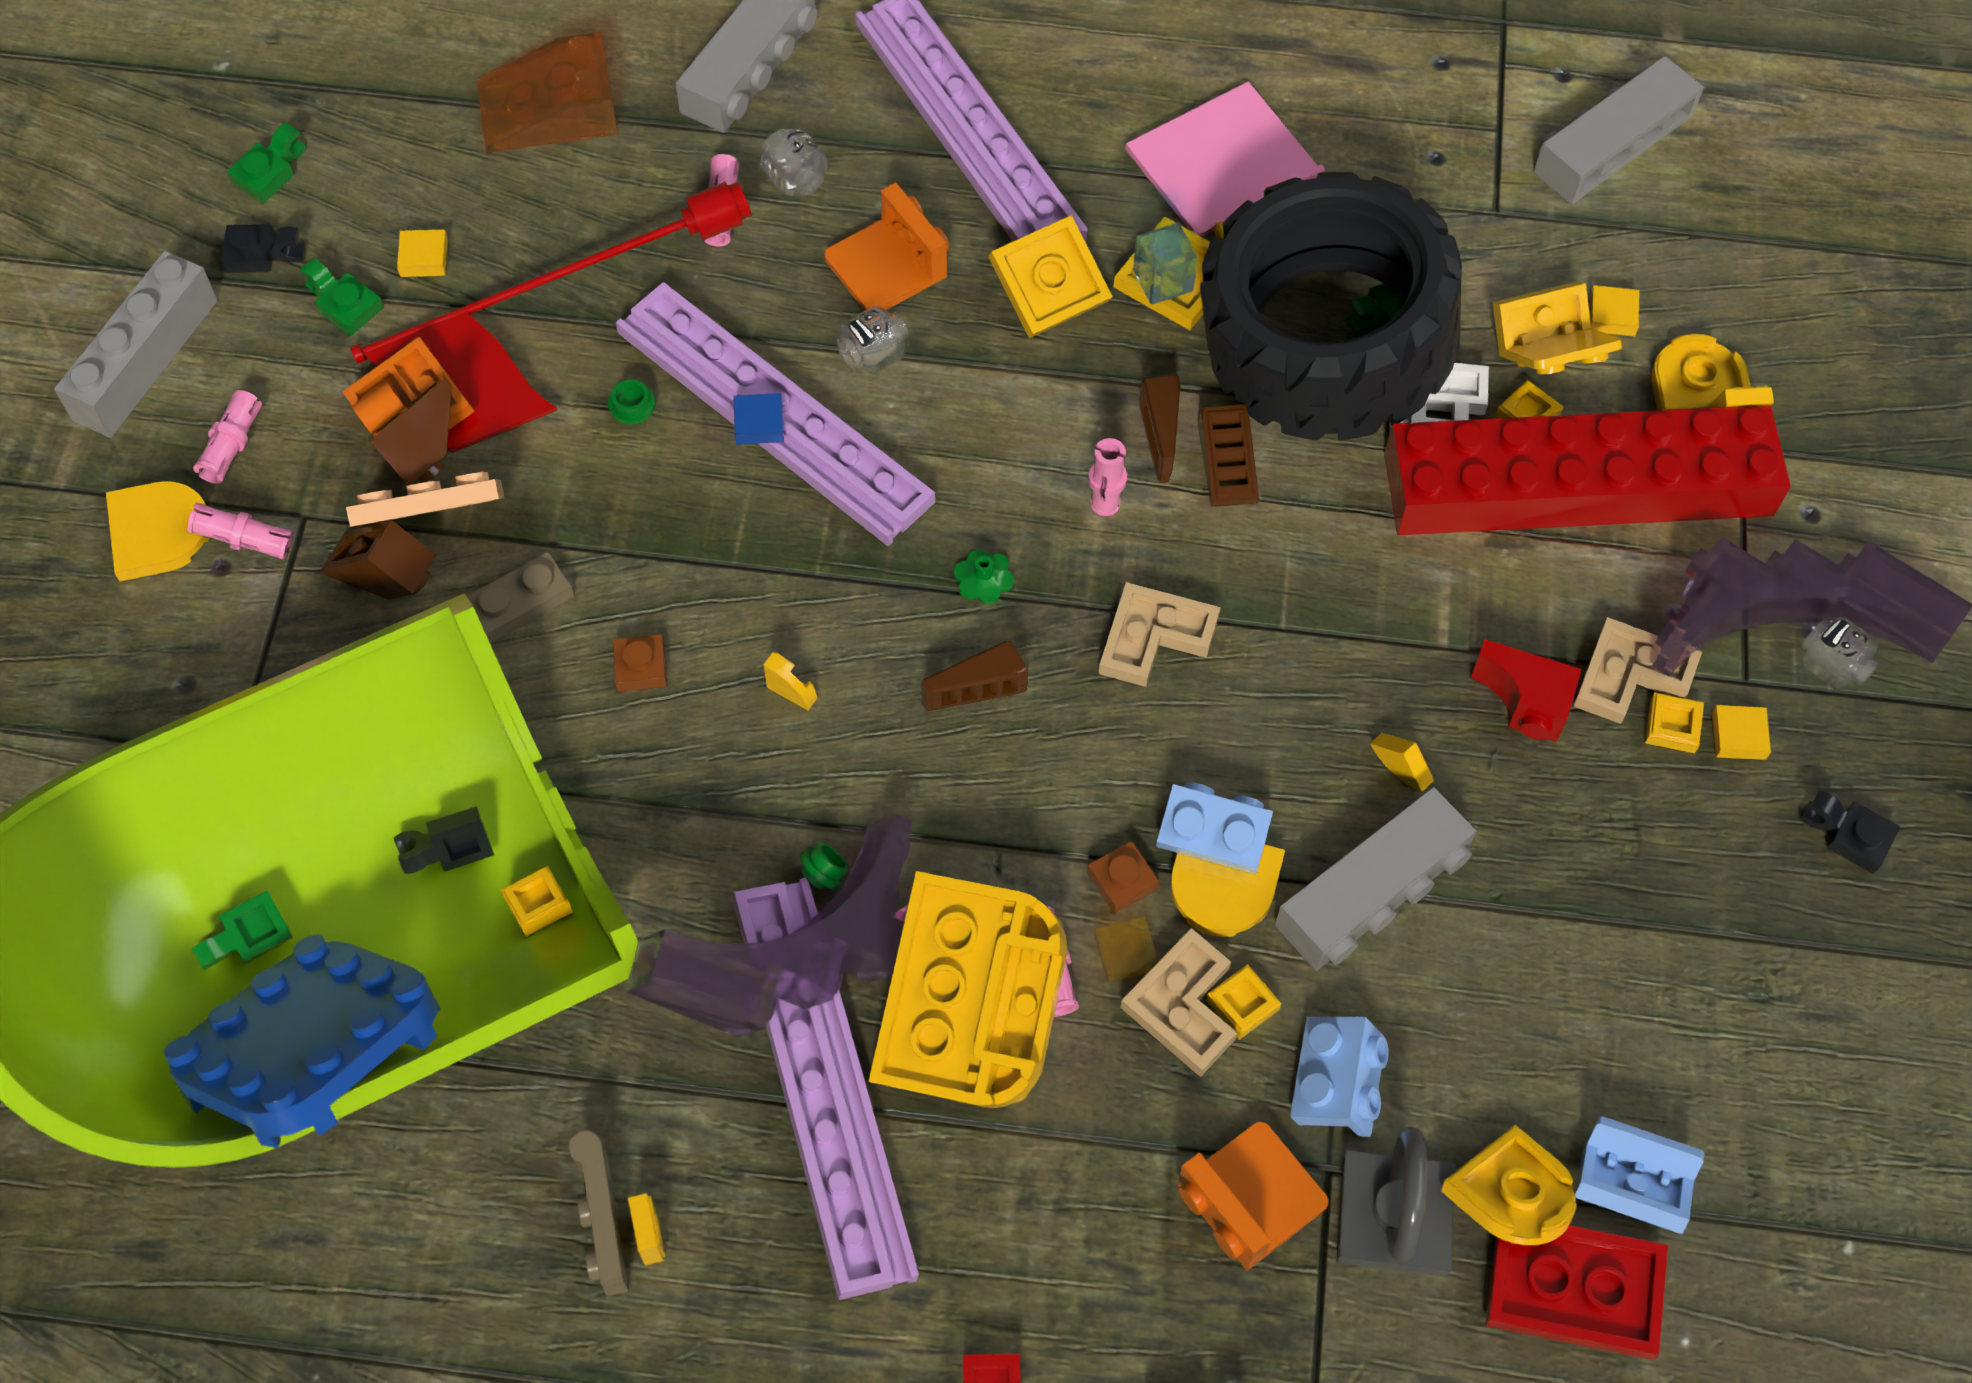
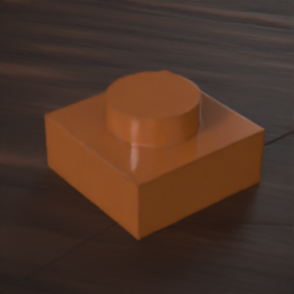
M662 634L613 639L617 692L667 687L665 647Z
M1132 841L1088 864V875L1114 914L1158 890L1159 880Z

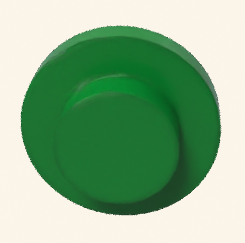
M627 379L617 383L608 397V409L611 416L617 422L625 425H636L646 421L653 414L655 398L653 392L644 383L635 379Z
M818 842L813 848L807 847L800 854V860L803 864L801 871L812 885L819 889L828 887L837 890L844 884V875L849 871V866L843 856L832 846L824 842Z

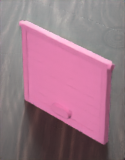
M1249 81L1125 145V150L1185 226L1201 237L1214 232L1215 222L1225 221L1245 201L1250 200L1255 203L1262 199L1266 188L1294 177L1301 178L1302 180L1317 178L1318 173L1325 172L1324 166L1322 164L1317 165Z

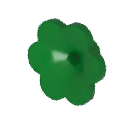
M982 549L971 551L968 554L967 560L959 562L954 568V578L959 582V594L966 600L979 599L984 604L996 603L1000 599L1001 593L1010 591L1014 585V576L1008 570L1009 561L1006 556L999 553L990 555Z

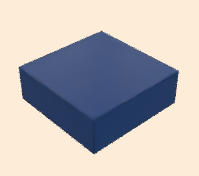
M781 393L734 396L736 445L784 442Z

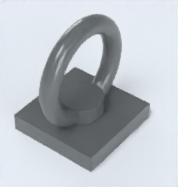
M1406 1127L1400 1132L1393 1156L1345 1151L1342 1161L1337 1250L1338 1264L1446 1277L1450 1274L1454 1202L1443 1194L1441 1190L1445 1179L1455 1172V1163L1427 1160L1425 1137L1418 1128Z

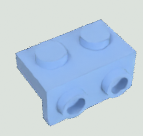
M1187 782L1184 787L1173 784L1156 847L1256 874L1273 811L1263 809L1264 804L1250 797L1235 796L1234 800L1215 796V791L1212 788L1199 783Z
M1307 1017L1290 1118L1298 1125L1348 1126L1359 1137L1371 1136L1373 1121L1378 1118L1381 1110V1097L1378 1088L1381 1069L1387 1065L1389 1050L1385 1036L1366 1017Z
M1599 1116L1581 1152L1575 1196L1578 1199L1683 1234L1690 1220L1694 1180L1704 1162V1152L1689 1145L1604 1116Z

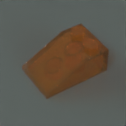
M602 32L556 38L477 79L486 153L618 135Z

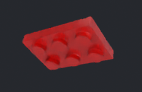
M1571 1225L1558 1238L1539 1245L1515 1244L1495 1236L1485 1326L1655 1360L1660 1354L1668 1245Z

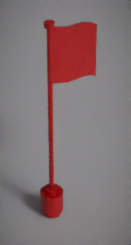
M725 181L687 196L685 200L688 207L680 209L683 217L681 220L362 348L360 344L351 346L352 355L357 364L367 361V358L377 367L413 340L420 337L474 409L472 414L448 430L447 450L451 453L558 411L557 407L546 401L529 385L500 342L470 314L686 227L690 235L699 233L702 241L741 226L743 225V219L752 216L744 192L738 181L730 185Z

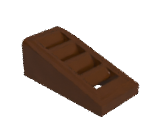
M1178 375L1147 378L1142 383L1139 407L1156 477L1160 483L1169 482L1173 470L1180 396Z
M1240 404L1202 408L1198 431L1211 507L1258 503L1259 493L1247 406ZM1238 443V447L1215 448V445ZM1241 462V466H1217V464ZM1244 479L1245 482L1243 485L1220 486L1219 481Z
M1011 640L1004 641L921 681L922 705L927 712L1025 692L1028 685V669Z

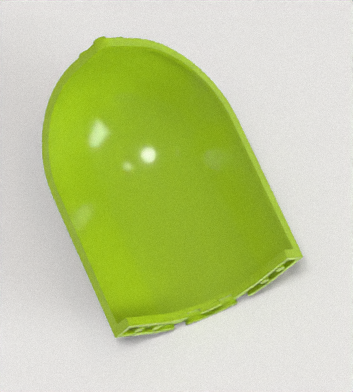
M465 593L104 752L46 783L0 813V1100L28 1124L53 1139L75 1149L112 1161L141 1166H207L236 1161L275 1149L274 1147L261 1145L251 1127L207 1106L196 1113L187 1104L170 1074L169 1062L164 1055V1050L172 1041L187 1036L194 1028L205 1021L215 1007L230 1001L248 987L257 974L272 968L275 964L291 955L294 946L300 940L311 935H321L326 942L350 943L415 968L425 976L441 1009L437 1012L432 1024L437 1036L427 1048L422 1050L407 1043L402 1044L330 1105L337 1120L650 969L629 920L607 886L587 848L583 847L575 831L574 822L557 788L553 786L546 770L539 773L536 771L534 763L541 761L542 757L477 613ZM477 806L490 838L494 856L445 872L439 861L426 866L418 872L404 874L397 856L400 854L394 842L396 835L411 830L429 834L427 822ZM548 865L567 897L573 913L525 937L500 890ZM268 890L293 935V939L247 964L243 962L240 954L236 951L219 963L204 970L191 948L226 930L219 915ZM314 1126L292 1135L281 1136L278 1147L315 1131Z

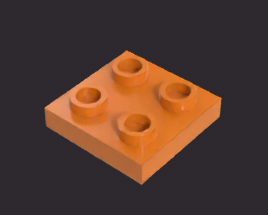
M420 337L413 340L342 391L351 403V407L371 434L443 375L452 386L448 430L474 412V409Z

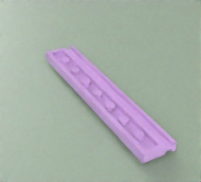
M884 0L873 5L872 11L865 14L862 11L855 13L856 25L1012 242L1072 215L1083 239L1087 240V227L919 0Z
M661 283L631 309V315L625 320L620 318L616 322L619 335L733 425L735 395L781 393L784 442L758 444L885 545H891L893 538L900 531L903 533L935 503V492L666 283Z
M802 878L798 883L788 885L782 882L736 891L733 895V904L838 1300L891 1288L895 1284L907 1281L908 1283L916 1282L919 1272L809 881L806 878Z

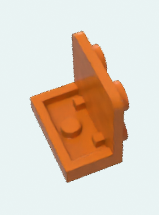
M896 182L881 190V220L825 250V262L863 310L872 316L883 313L947 278V251L950 247L946 235L940 227H933L924 217L923 210L917 199L912 195L907 196Z
M1264 1122L1253 1124L1207 1160H1205L1200 1152L1182 1165L1177 1182L1179 1194L1185 1204L1194 1214L1198 1216L1201 1214L1214 1230V1237L1221 1249L1231 1259H1237L1246 1271L1322 1214L1328 1205L1327 1195L1270 1126Z

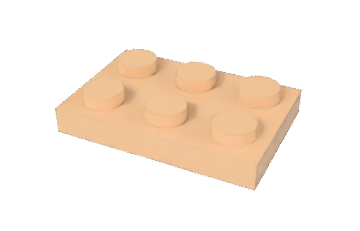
M484 471L455 477L456 487L441 489L440 481H430L406 486L408 496L393 498L392 490L357 495L359 505L346 507L350 527L362 526L505 499L502 483L499 479L489 480L488 472Z

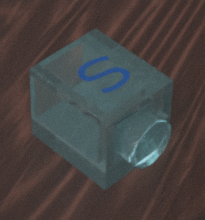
M1179 222L1136 236L1133 271L1151 305L1194 290L1198 256Z

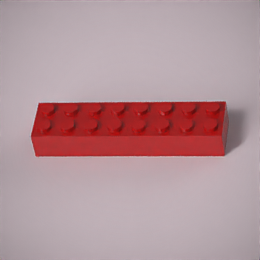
M1771 405L1392 424L1384 453L1397 536L1773 517L1791 487Z

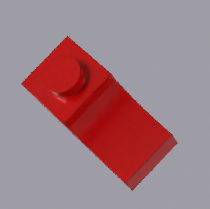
M1484 639L1470 679L1489 687L1501 698L1511 718L1508 727L1520 730L1525 736L1532 739H1548L1557 742L1568 719L1582 669Z

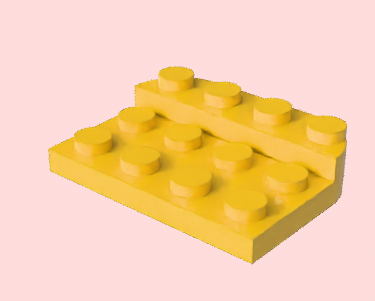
M916 871L869 1082L984 1108H999L1024 1100L1037 1083L1044 1066L1066 963L1067 939L1061 920L1046 905L1027 893Z

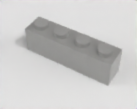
M743 0L675 83L680 113L725 133L735 119L739 120L742 118L749 101L757 91L763 90L768 85L772 72L780 62L786 61L791 56L795 43L803 33L809 32L813 28L818 16L815 0Z
M1666 56L1650 67L1648 65L1642 66L1628 83L1621 88L1613 87L1601 99L1600 103L1590 110L1585 108L1578 112L1564 129L1559 132H1550L1538 146L1539 156L1534 173L1571 205L1693 117L1704 86Z
M167 251L161 254L54 388L72 421L109 438L115 434L218 300L203 267Z
M1433 787L1282 904L1275 927L1316 972L1329 961L1334 965H1338L1353 953L1358 946L1356 940L1368 930L1375 935L1389 925L1397 914L1394 910L1408 900L1411 904H1415L1433 888L1435 883L1432 880L1446 870L1451 875L1459 870L1472 856L1469 848L1477 831Z

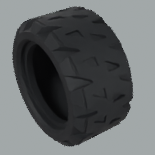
M1320 172L1317 174L1318 178L1302 180L1301 178L1294 177L1270 186L1264 190V197L1255 203L1247 200L1237 208L1222 224L1224 238L1213 237L1209 244L1202 264L1203 282L1200 284L1212 370L1222 390L1226 394L1232 391L1235 393L1236 405L1245 404L1248 408L1249 416L1264 426L1272 421L1280 423L1281 432L1285 435L1320 440L1325 434H1337L1338 440H1347L1372 435L1386 421H1389L1391 425L1401 423L1425 406L1429 394L1435 395L1442 388L1453 370L1456 352L1460 348L1462 262L1456 239L1449 235L1446 222L1424 199L1413 200L1409 190L1405 187L1377 176H1373L1370 181L1360 179L1353 172ZM1328 271L1354 272L1372 277L1391 288L1404 302L1397 314L1375 331L1352 340L1333 343L1311 342L1289 336L1273 327L1260 314L1267 302L1286 285L1302 277Z

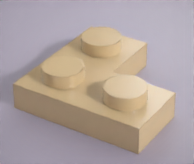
M1126 582L1099 664L1098 674L1146 687L1159 645L1207 658L1221 607Z
M1607 617L1573 706L1621 724L1626 716L1637 684L1662 694L1686 698L1702 652Z
M1191 928L1122 999L1120 1008L1201 1077L1235 1041L1237 1032L1200 1001L1230 969L1231 961Z

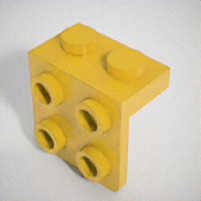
M1576 281L1492 302L1499 356L1517 362L1519 367L1536 369L1537 374L1561 372L1565 370L1566 363L1578 360L1581 363L1601 362L1609 358V352L1622 349L1621 338L1591 328L1586 283Z

